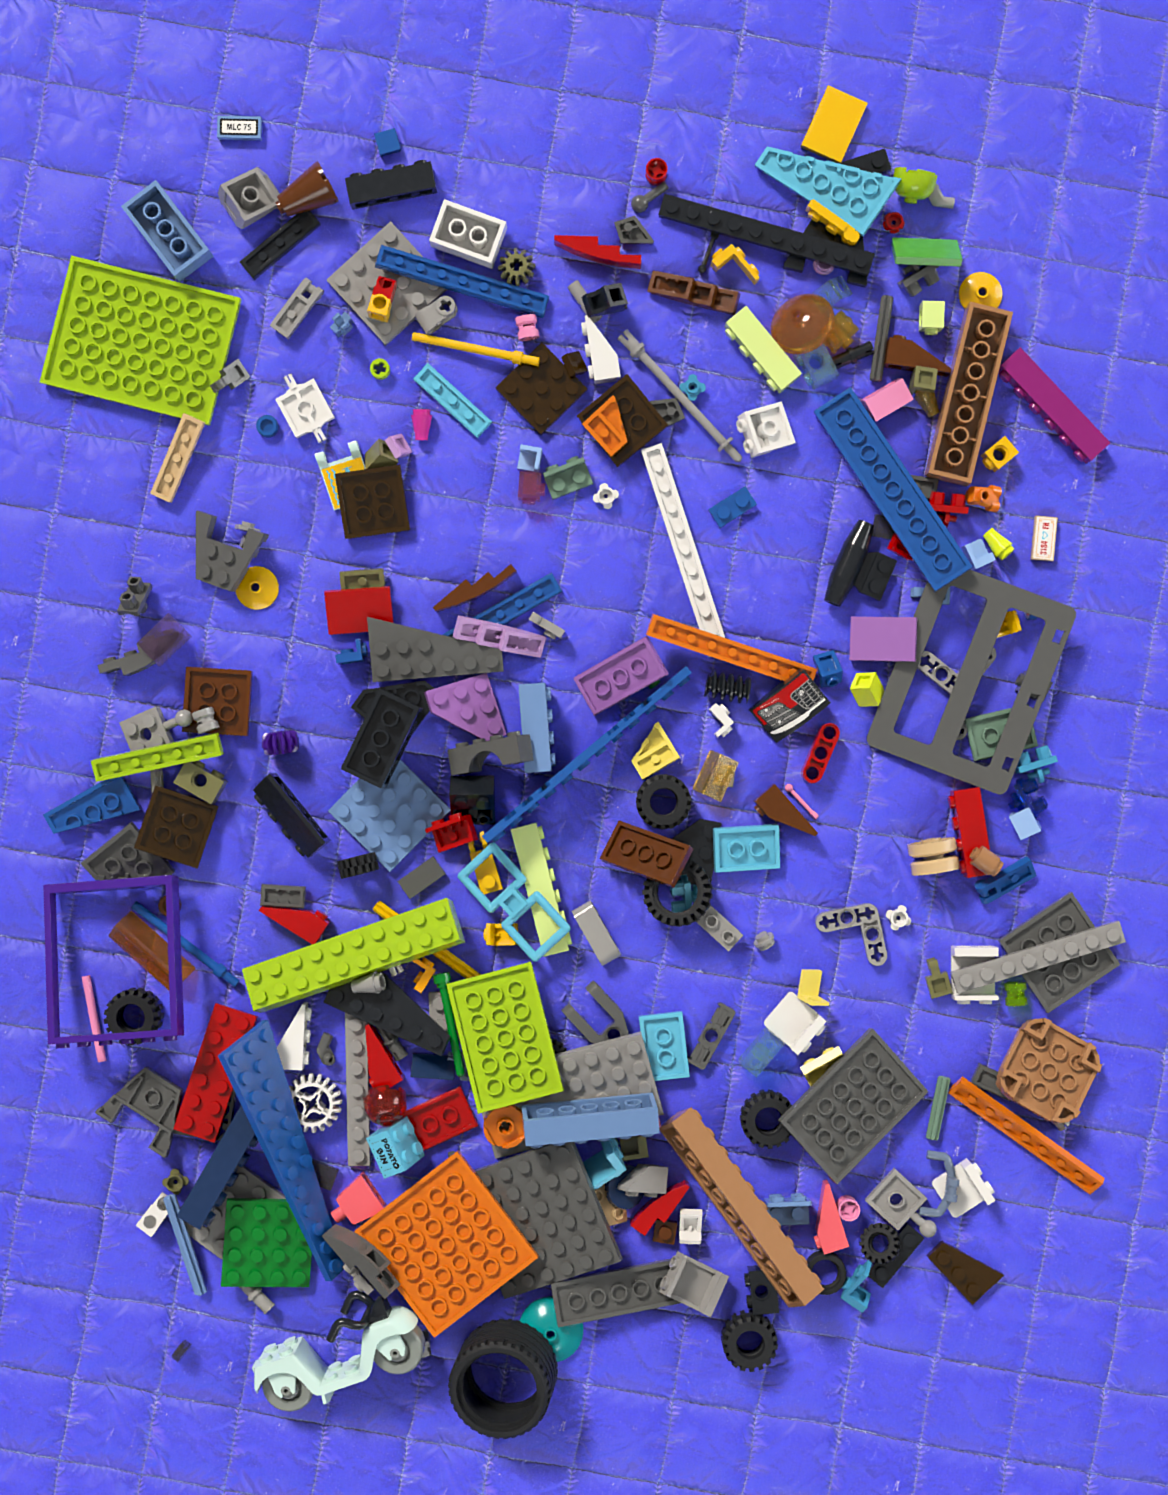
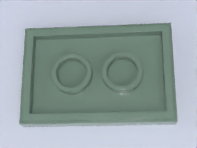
M1012 708L964 720L973 761L993 757ZM1034 726L1023 750L1038 746Z

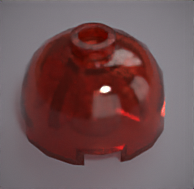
M389 1085L377 1086L368 1090V1095L366 1097L363 1096L366 1116L375 1124L384 1127L393 1125L403 1118L406 1112L407 1096L405 1090L401 1087H398V1090L389 1089Z

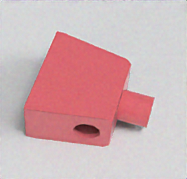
M363 1171L337 1196L336 1201L339 1207L333 1210L331 1215L337 1223L348 1217L354 1225L374 1216L387 1204Z

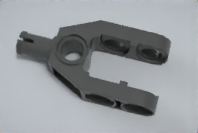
M594 980L585 988L614 1019L613 1022L608 1024L599 1033L586 1022L584 1016L580 1015L570 1003L561 1010L591 1043L595 1044L610 1040L607 1034L611 1029H617L620 1032L619 1037L629 1035L622 1009Z

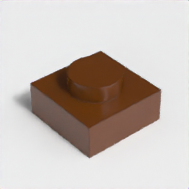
M657 1218L654 1226L653 1242L674 1245L677 1221L667 1220L664 1223Z

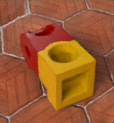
M382 276L378 277L367 309L369 318L388 323L397 280Z

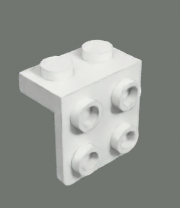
M788 992L764 1020V1025L785 1042L797 1055L800 1052H806L812 1044L810 1040L815 1035L819 1036L826 1027L824 1025L826 1020L804 1001L797 998V995L793 992Z
M966 1158L954 1166L955 1177L960 1180L959 1187L956 1190L958 1197L957 1202H951L947 1208L954 1218L961 1216L982 1201H985L987 1205L995 1201L992 1196L995 1191L988 1181L983 1182L980 1177L983 1173L976 1163L972 1164ZM946 1172L932 1181V1186L941 1200L944 1198Z

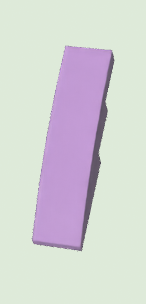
M459 615L453 633L455 639L476 642L478 645L498 648L504 652L539 658L542 656L546 636Z

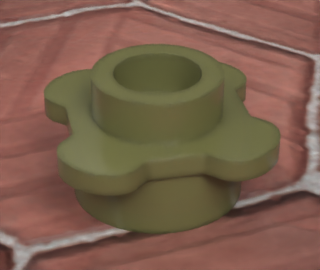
M174 1168L170 1171L168 1178L163 1179L162 1183L169 1191L178 1195L181 1193L182 1187L189 1183V1179L187 1176L181 1175L178 1169Z

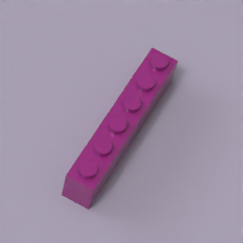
M1021 347L1000 365L999 377L1014 387L1013 391L1021 399L1024 398L1029 403L1028 407L1036 415L1039 414L1044 419L1045 426L1050 430H1054L1059 435L1058 438L1062 444L1070 446L1074 451V456L1080 462L1084 461L1087 464L1110 444L1108 439Z

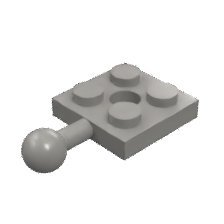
M155 706L119 722L130 751L174 742L169 729L178 725L187 727L192 723L193 717L190 711L183 709L176 713L175 718L165 721L160 706ZM146 728L151 732L150 740L144 737L143 733Z
M895 1168L865 1198V1201L897 1231L911 1218L919 1226V1231L924 1237L929 1238L936 1234V1224L931 1220H924L916 1212L927 1200V1197ZM898 1193L902 1196V1200L899 1204L894 1205L890 1202V1197Z

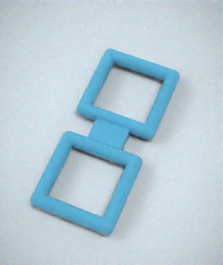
M490 843L458 873V879L489 913H493L500 906L508 913L509 916L501 924L502 928L533 962H537L571 930L570 925L540 892L535 891L527 899L519 892L518 889L526 882V877L496 843ZM493 853L516 880L491 902L468 876ZM537 902L560 929L535 951L512 924Z

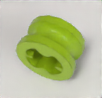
M378 358L370 364V372L376 379L383 380L389 376L390 366L386 360ZM381 364H384L383 367L386 371L376 374L375 366L379 367Z

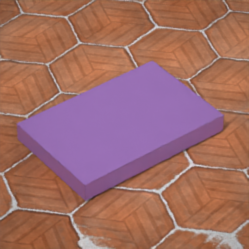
M851 617L849 660L916 662L918 618Z

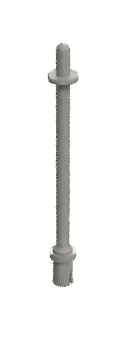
M628 329L625 330L623 333L629 340H626L622 334L618 337V340L631 352L630 356L632 358H639L720 445L717 450L718 452L724 449L735 462H740L742 460L741 454L730 444L733 438L726 439L645 352V345L642 342L639 343Z

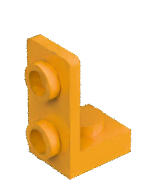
M425 957L422 960H413L414 963L425 969V972L420 971L413 981L416 983L414 989L420 993L423 992L436 971L433 968L435 964Z

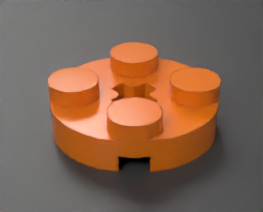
M510 1105L488 1111L484 1116L483 1124L486 1139L492 1145L502 1146V1148L506 1149L520 1144L524 1139L522 1110L515 1105ZM501 1123H511L509 1125V1130L506 1131L504 1128L500 1129L499 1127L502 1125Z

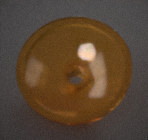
M802 294L786 301L776 311L771 322L772 338L784 352L790 354H804L813 351L821 346L830 336L835 322L834 311L829 302L819 295Z

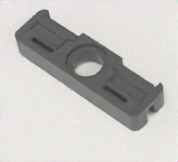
M722 1002L717 1003L719 1007H717L713 1014L711 1022L707 1021L697 1039L699 1043H697L693 1050L691 1058L688 1057L689 1063L702 1070L706 1068L735 1016V1010ZM708 1030H715L718 1036L715 1041L710 1042L706 1040L705 1034Z

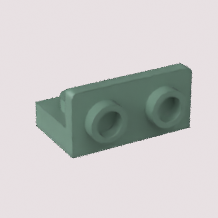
M578 456L566 460L567 464L558 466V464L546 468L543 477L552 500L593 485L584 457L579 459Z

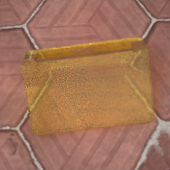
M710 750L693 786V790L721 802L739 762Z

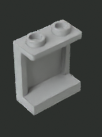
M677 1251L670 1261V1269L667 1275L661 1280L659 1292L711 1317L729 1276Z

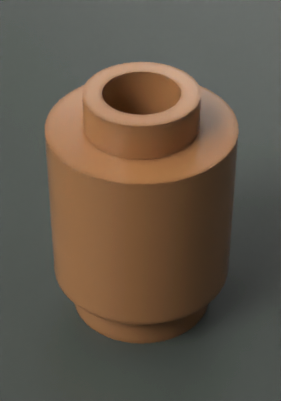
M984 846L980 848L975 847L969 856L971 859L970 864L987 876L995 877L1004 864L999 856Z

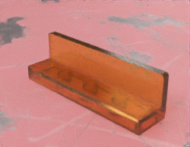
M130 911L113 927L108 936L169 990L168 943L134 912ZM181 955L183 983L195 970V967Z

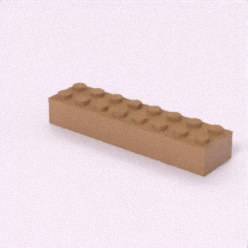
M970 302L966 306L952 360V370L948 377L924 474L925 477L966 487L971 484L1013 312Z

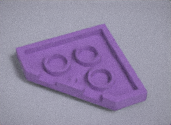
M487 673L424 692L431 714L450 722V724L465 732L467 731L478 739L485 738L486 741H490V736L507 735Z

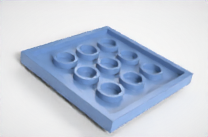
M401 759L387 788H379L359 778L328 810L370 853H376L377 860L389 872L428 834L425 832V829L432 826L431 822L443 819L451 811Z

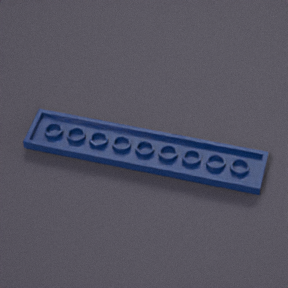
M852 388L846 389L814 411L815 416L934 592L972 569L973 566Z

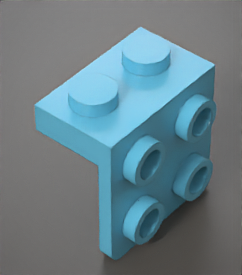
M610 1138L608 1141L601 1142L603 1150L583 1162L594 1190L599 1189L603 1184L620 1176L627 1170L622 1159L624 1155L618 1147L619 1142L617 1138Z

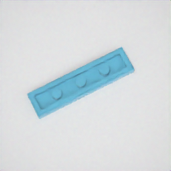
M429 363L413 378L418 385L477 439L492 424L488 417Z

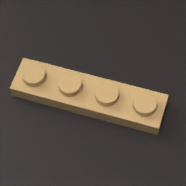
M183 413L150 494L169 503L173 502L206 422Z

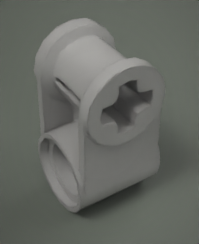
M442 296L419 310L415 314V318L426 335H429L453 319L458 312V308L451 297ZM447 304L451 310L447 312L443 306Z

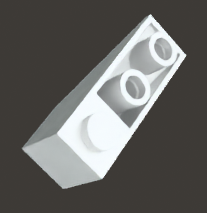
M585 315V322L581 323L583 336L587 335L588 344H584L586 358L590 357L592 364L588 366L589 378H594V384L619 381L621 375L616 352L593 321Z
M304 1002L277 1046L284 1070H303L305 1064H309L310 1053L306 1051V1043L310 1042L311 1031L307 1029V1021H311L312 1009L308 1008V1002Z

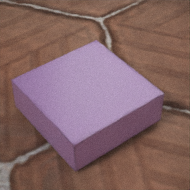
M402 434L390 436L385 440L395 459L406 457L412 453Z

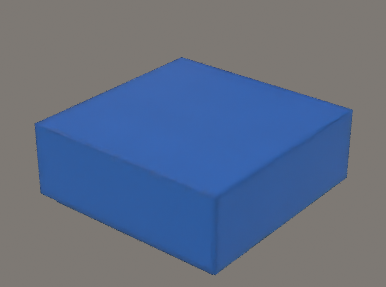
M395 128L374 134L380 157L401 151Z

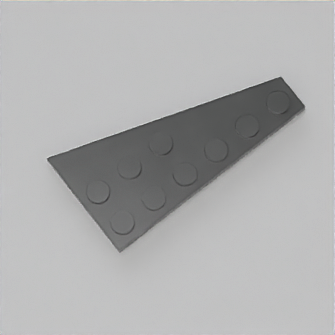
M367 617L373 682L504 671L503 656L500 649Z

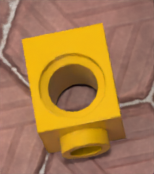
M1004 436L984 452L981 457L983 458L984 466L988 470L992 469L996 472L1019 452L1007 437ZM994 450H998L1002 453V461H998L994 458Z

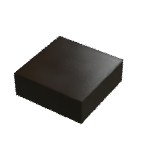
M579 351L567 353L561 357L570 377L581 375L588 371Z

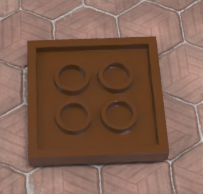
M186 667L183 709L190 711L192 714L198 710L213 707L215 712L213 715L214 720L218 721L220 728L207 732V734L219 733L222 735L249 736L253 671ZM193 720L189 726L182 727V732L198 733V723Z

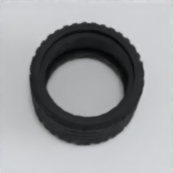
M512 1319L491 1320V1322L483 1323L482 1326H478L472 1331L461 1347L452 1367L448 1383L451 1404H453V1409L457 1412L458 1417L464 1421L463 1423L468 1425L473 1431L475 1430L481 1435L494 1437L495 1439L515 1438L518 1435H524L525 1432H529L533 1427H536L547 1411L557 1381L558 1363L556 1355L553 1353V1348L549 1345V1341L536 1328L529 1326L527 1323L524 1324L521 1321H514ZM491 1353L510 1355L528 1367L533 1374L537 1391L523 1401L514 1403L497 1401L486 1395L476 1384L471 1364L481 1356Z

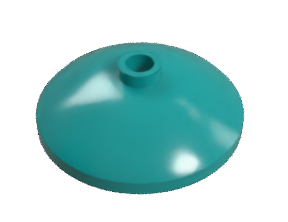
M553 1296L542 1297L533 1301L525 1308L519 1320L536 1328L538 1332L543 1334V1337L552 1346L557 1362L570 1357L581 1344L583 1323L558 1327ZM548 1331H553L555 1335L553 1337H549L546 1333Z

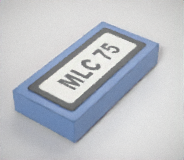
M217 116L218 140L262 141V118L259 116Z

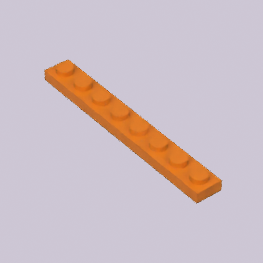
M652 614L646 632L648 636L782 681L788 679L800 668L804 669L812 680H814L817 672L816 668Z
M963 1076L950 1087L948 1093L1088 1194H1092L1103 1185L1104 1177Z

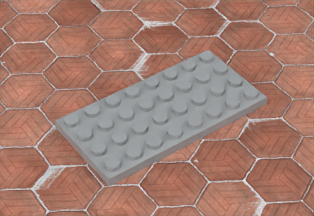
M641 1031L555 1054L564 1091L514 1104L522 1110L521 1105L653 1092L658 1107V1116L664 1115ZM488 1111L482 1113L483 1119L484 1116L488 1113ZM502 1122L499 1128H504L507 1131L511 1123ZM525 1138L517 1146L508 1149L491 1144L495 1159L535 1149L525 1145Z

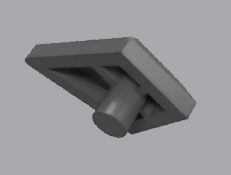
M636 216L614 222L621 244H654V240Z
M676 398L650 401L669 426L685 419Z

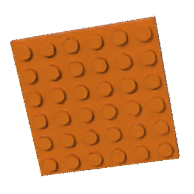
M459 1150L354 1231L374 1245L391 1262L386 1268L400 1283L397 1287L398 1291L434 1338L539 1257Z

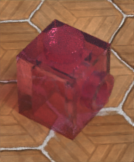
M520 471L518 500H522V504L535 505V501L540 502V497L545 496L546 483H542V473Z

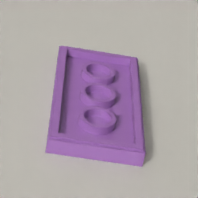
M645 636L573 679L595 716L669 673L649 637Z

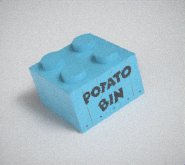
M408 1116L386 1123L366 1138L384 1179L406 1171L425 1156L423 1147L417 1139L414 1127L409 1121Z

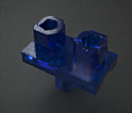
M1019 778L1016 780V784H1014L1016 792L1010 794L1013 801L1008 804L1009 808H1017L1019 812L1024 807H1029L1036 819L1039 813L1048 807L1045 797L1041 796L1033 800L1030 793L1039 789L1035 778L1026 780Z

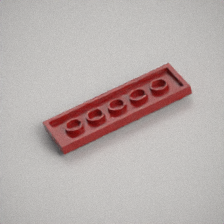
M215 1003L173 1128L174 1130L213 1143L217 1141L233 1092V1087L218 1055L255 1027L258 1016Z

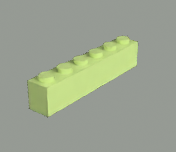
M537 822L512 828L511 833L521 872L526 877L525 887L528 897L535 891L540 892L566 921L564 910L560 911L558 902H561L559 890H554L552 883L556 881L553 868L549 869L547 860H550L547 847L543 848L541 839L545 838L542 826L538 827ZM536 902L531 907L540 945H543L560 927ZM570 932L543 957L569 951V945L572 944Z

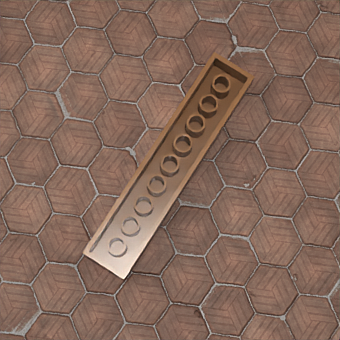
M692 1107L677 1112L663 1123L659 1130L788 1308L806 1306L824 1290L820 1284V1278L814 1272H811L807 1266V1260L797 1253L793 1241L781 1231L780 1223L768 1213L767 1205L754 1194L753 1186L744 1180L741 1176L740 1168L728 1158L727 1150L714 1139L715 1134L701 1121L700 1113Z

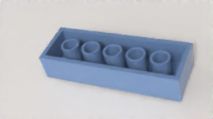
M653 1092L521 1105L525 1145L531 1148H540L546 1144L561 1146L567 1142L583 1144L588 1140L603 1142L608 1141L610 1138L618 1137L620 1139H630L632 1136L638 1135L651 1137L654 1134L660 1133L658 1107Z

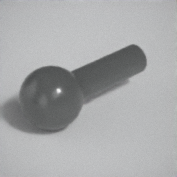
M663 181L644 196H635L631 201L632 209L637 213L644 212L648 208L649 202L669 189L666 182Z

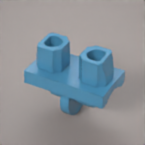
M1047 745L1035 748L1038 760L1033 762L1030 760L1028 751L1022 752L1015 773L1034 770V772L1027 774L1028 779L1036 778L1039 784L1044 783V776L1050 774L1049 768L1041 769V767L1058 762L1056 755L1052 756Z

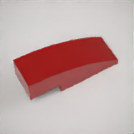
M684 1180L666 1188V1194H657V1197L651 1198L630 1220L631 1227L645 1236L657 1218L665 1223L690 1188L689 1182Z

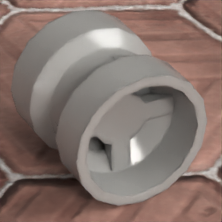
M213 707L204 708L192 713L193 720L198 723V734L220 728L218 721L214 720L213 715L215 712Z

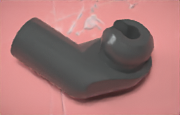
M323 1032L316 1051L321 1062L330 1066L335 1062V1056L330 1048L334 1036Z

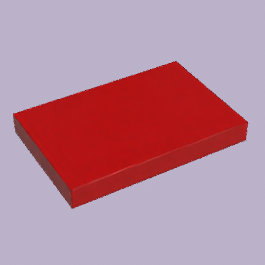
M390 586L324 591L329 635L368 632L367 617L394 623Z
M461 1085L401 1112L402 1117L408 1116L409 1121L412 1123L423 1151L479 1126Z

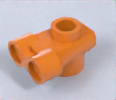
M994 485L988 487L971 486L965 493V500L969 505H980L985 507L986 511L997 512L1000 508L999 498L1002 494V489Z

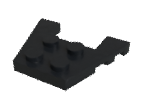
M811 219L803 232L847 245L842 242L839 234L834 235L825 228L826 225L820 221L815 222ZM860 235L857 244L850 247L864 250L863 236ZM790 254L784 263L783 269L802 273L805 258ZM849 271L846 283L866 287L867 276Z

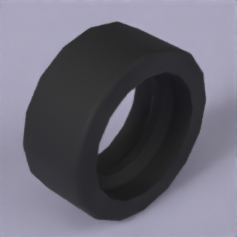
M819 1250L812 1253L807 1258V1266L811 1272L814 1265L821 1260L832 1261L838 1270L835 1281L828 1285H822L824 1290L819 1294L830 1295L836 1293L843 1287L846 1280V1269L843 1261L834 1252L824 1255L823 1251Z

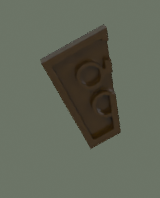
M943 1240L927 1254V1257L972 1305L1004 1276L1002 1272L987 1266L985 1263L976 1260Z

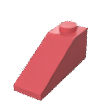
M827 1179L822 1181L815 1226L817 1235L813 1236L817 1249L821 1248L824 1255L849 1247Z

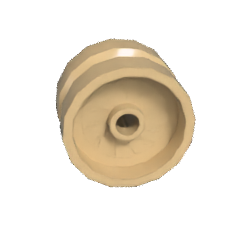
M955 837L929 838L907 844L909 856L913 858L923 857V859L915 860L910 864L913 876L943 873L960 868L957 856H944V854L957 849Z

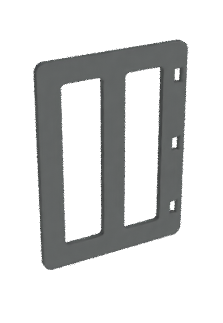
M969 570L936 592H934L928 582L926 583L913 616L918 618L916 662L896 661L869 729L867 742L870 746L990 792L1003 794L1008 790L1075 621L1076 611L1068 605ZM950 586H954L984 597L987 602L932 743L927 745L895 733L894 726L947 590ZM1009 608H1014L1043 619L1045 625L991 762L988 766H982L954 755L953 748ZM1057 629L1064 631L1059 644L1052 642ZM1031 693L1039 695L1034 708L1027 706ZM1006 757L1013 758L1008 772L1002 769Z

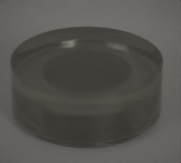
M184 1340L172 1354V1359L178 1363L192 1344Z

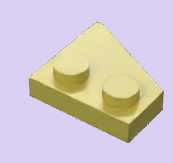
M659 722L655 723L654 728L631 760L642 780L680 759Z

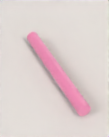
M90 975L83 976L81 978L92 1035L101 1034ZM99 1041L94 1042L98 1062L107 1061L104 1045L99 1046Z

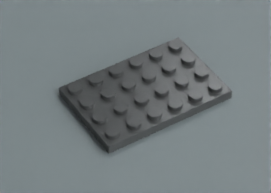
M869 1028L778 1121L835 1184H838L928 1093V1090L873 1028Z

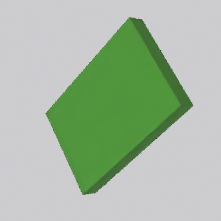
M892 237L891 247L895 264L960 267L962 264V256L957 240Z

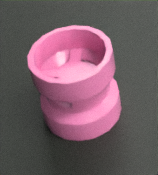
M527 314L515 318L516 326L519 327V341H531L540 338L539 330L536 328L537 317L535 314Z
M843 1195L838 1198L836 1206L840 1217L845 1221L857 1219L860 1215V1207L855 1198L850 1195Z

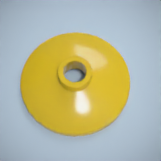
M985 272L969 275L964 279L959 288V301L964 309L970 302L998 308L1002 300V288L999 281L991 274ZM979 289H984L986 294L981 296L978 292Z
M254 566L249 567L235 592L237 598L244 606L254 610H261L269 607L276 600L279 584L276 576L270 570ZM253 584H259L258 591L252 590Z

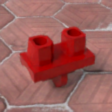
M932 491L929 503L935 511L942 512L937 515L946 528L949 522H956L957 516L950 515V512L968 514L969 507H965L964 494L952 493L951 503L946 505L944 504L945 493Z

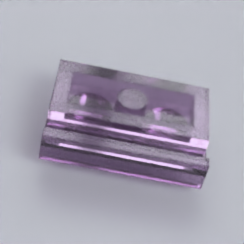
M168 613L137 644L161 667L192 636Z

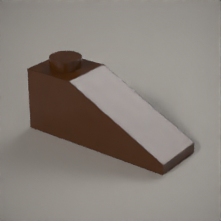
M893 335V337L887 340L884 368L912 372L916 366L938 369V376L948 377L951 373L952 368L912 340H906L905 336Z
M775 784L770 785L753 800L756 803V806H754L755 810L762 817L766 815L771 819L813 836L818 834Z

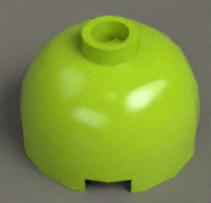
M896 167L893 177L901 178V181L895 192L904 198L905 203L917 204V200H924L933 193L938 176L935 175L936 173L921 169L908 170L906 172V167Z

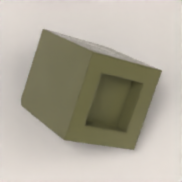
M916 366L910 375L909 391L911 395L916 390L933 393L936 388L938 369Z
M378 439L365 453V469L393 466L398 463V459H395L386 442Z
M638 1135L632 1136L630 1139H620L621 1151L624 1155L623 1161L649 1157L646 1137Z

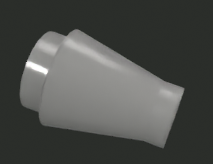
M376 971L351 981L353 993H380L386 987L384 975Z

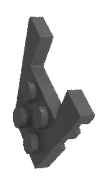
M197 510L196 579L235 592L249 570L248 565L253 557H257L260 552L258 550L262 542H266L269 534L248 528L243 549H239L212 539L217 516Z
M145 1067L125 1084L119 1092L108 1099L103 1106L99 1107L95 1113L108 1122L113 1123L123 1106L126 1105L159 1127L148 1148L166 1158L171 1148L174 1134L173 1128L178 1116L183 1089L151 1068Z

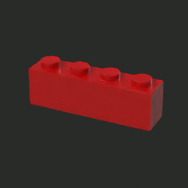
M980 787L950 791L951 796H948V804L954 813V817L951 818L952 828L954 831H957L956 851L960 852L961 856L959 871L966 878L984 876L986 874L970 864L971 859L969 858L975 847L980 848L984 846L990 850Z

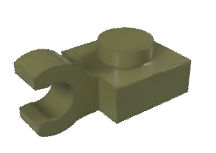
M935 957L926 959L931 974L925 976L930 998L933 999L953 993L946 971L940 972L937 959Z

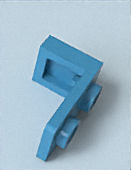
M869 1260L863 1265H858L851 1278L847 1277L842 1287L841 1299L862 1313L867 1309L871 1296L870 1292L859 1286L869 1275L872 1262Z

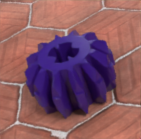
M294 730L270 732L262 736V748L266 755L292 753L299 749V737Z

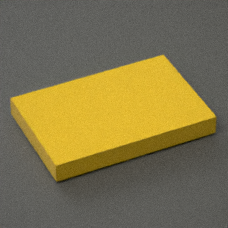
M828 85L801 144V148L835 163H841L868 103Z

